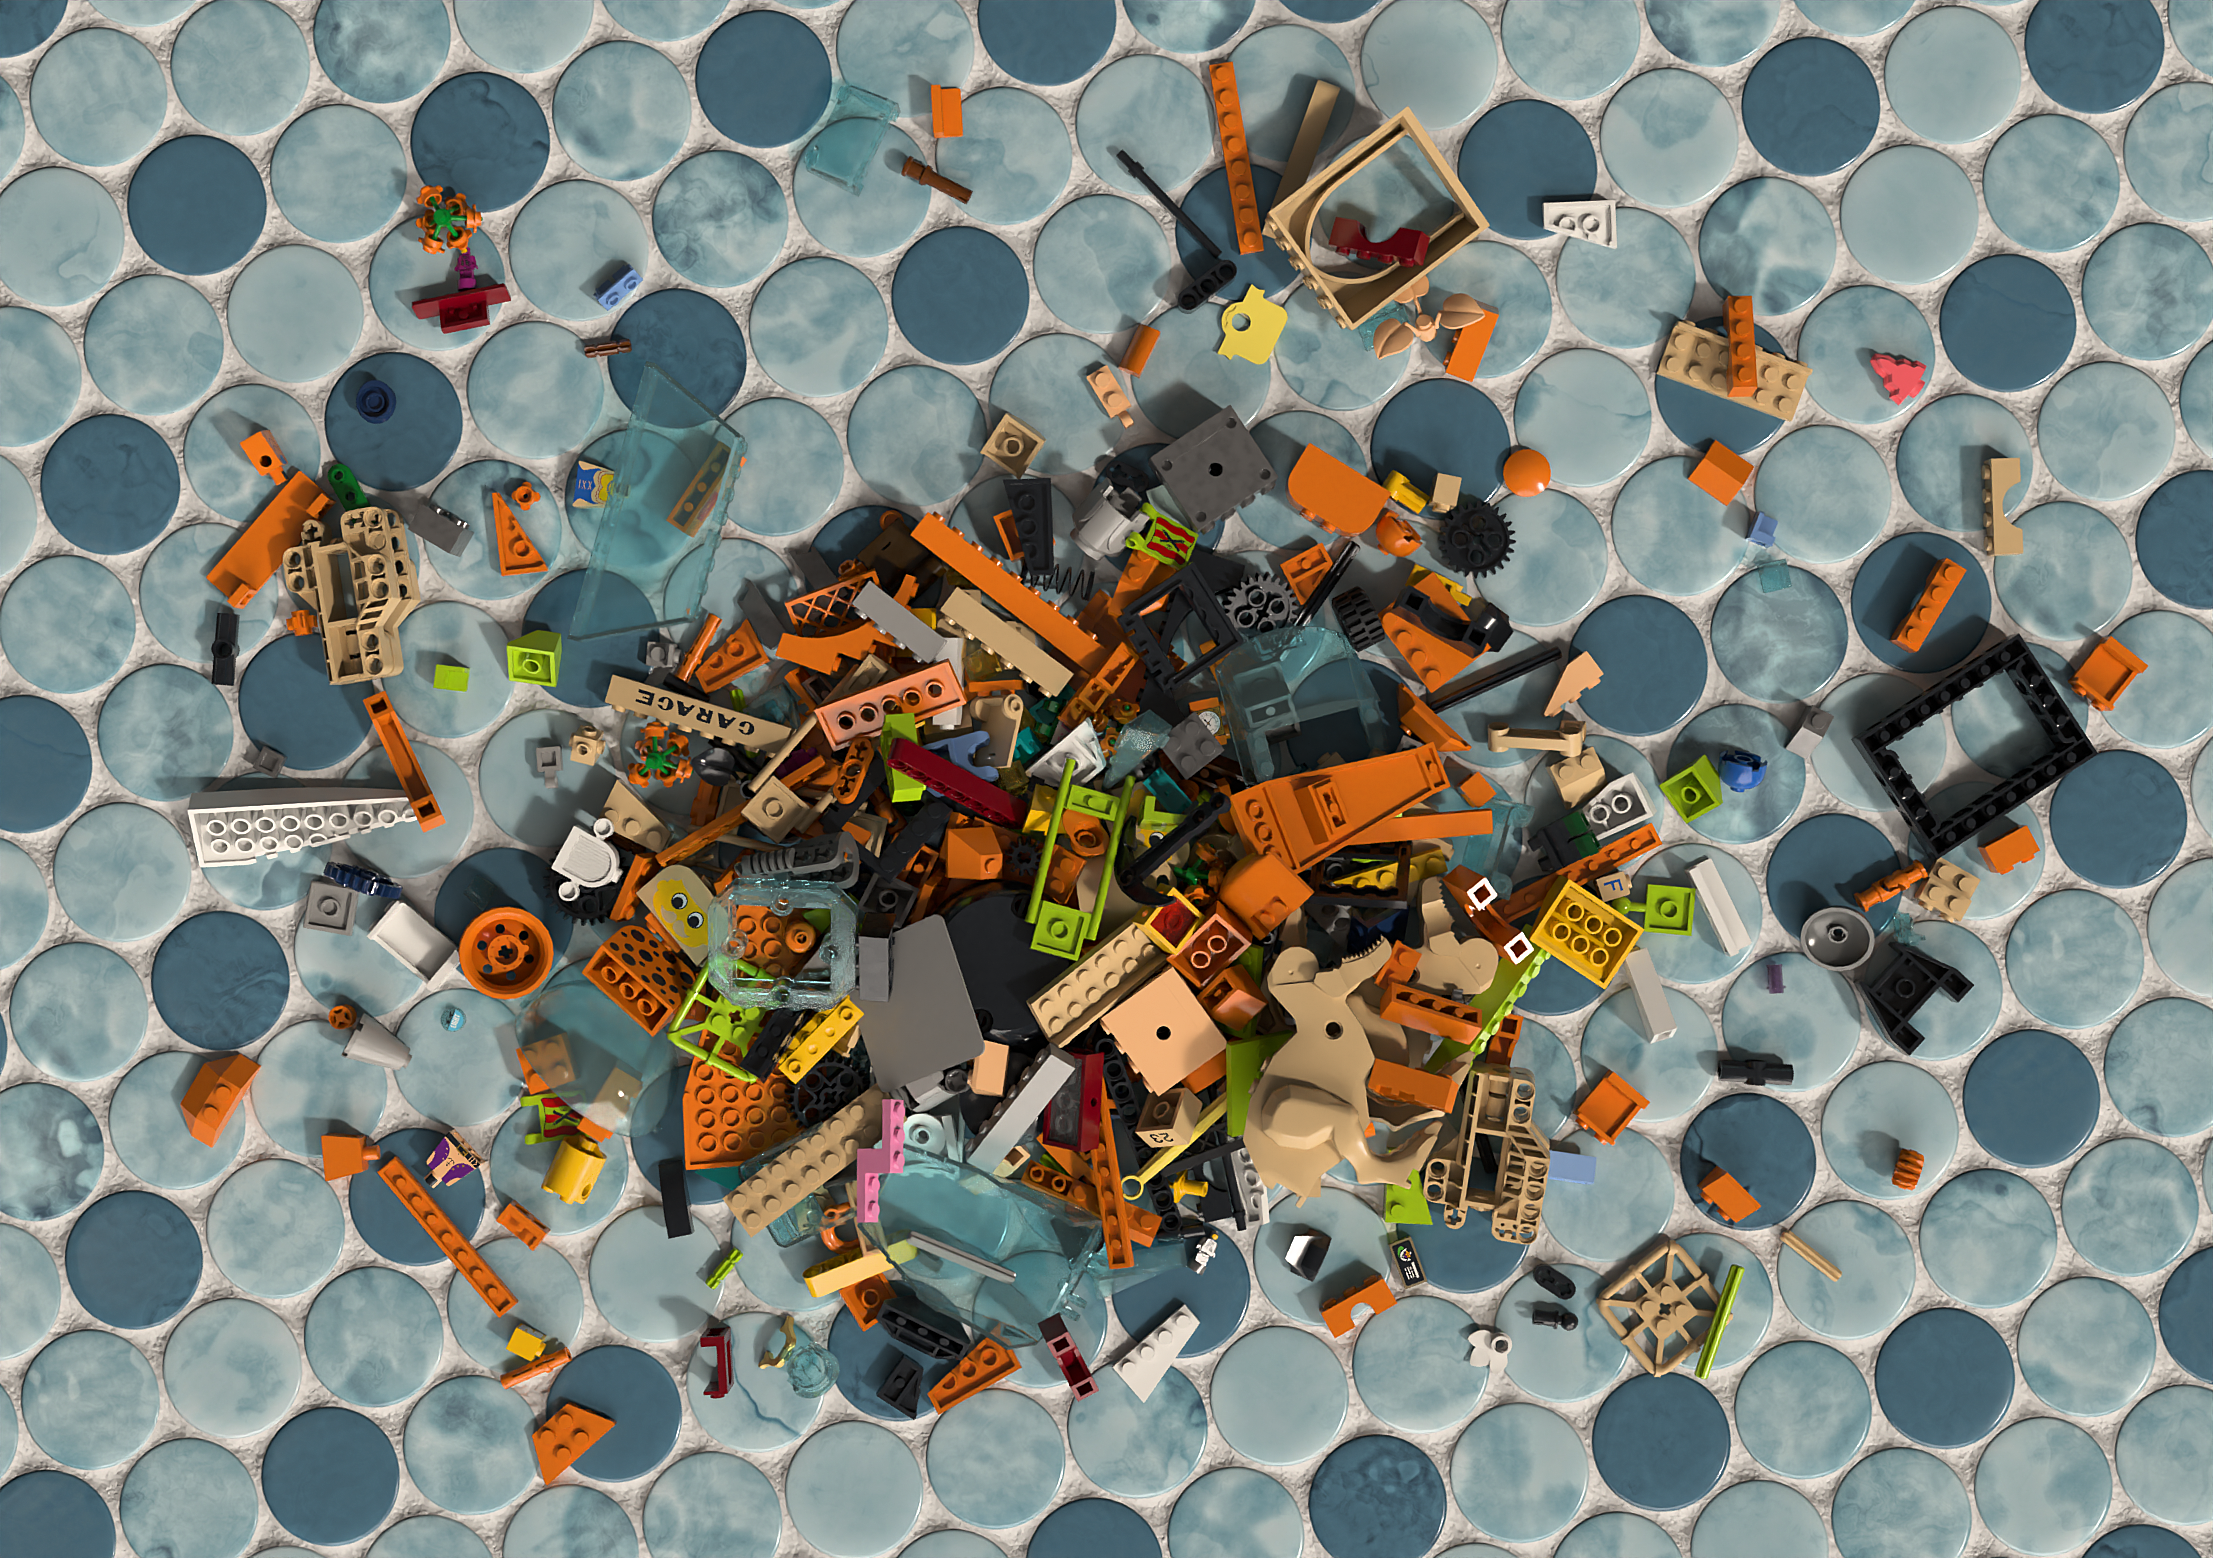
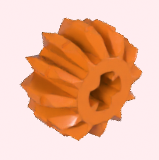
M1902 1149L1894 1167L1891 1179L1892 1184L1905 1190L1915 1189L1924 1164V1156L1911 1149Z

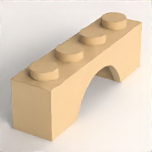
M2020 458L1986 460L1981 467V477L1985 479L1982 501L1986 506V513L1983 514V525L1986 527L1987 534L1984 538V549L1987 551V556L2023 554V529L2015 527L2006 519L2002 506L2008 489L2021 482Z

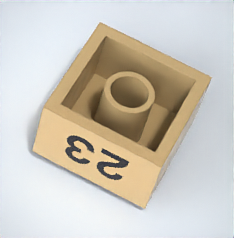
M1187 1087L1168 1089L1160 1096L1155 1091L1149 1092L1135 1133L1151 1148L1188 1145L1203 1103Z

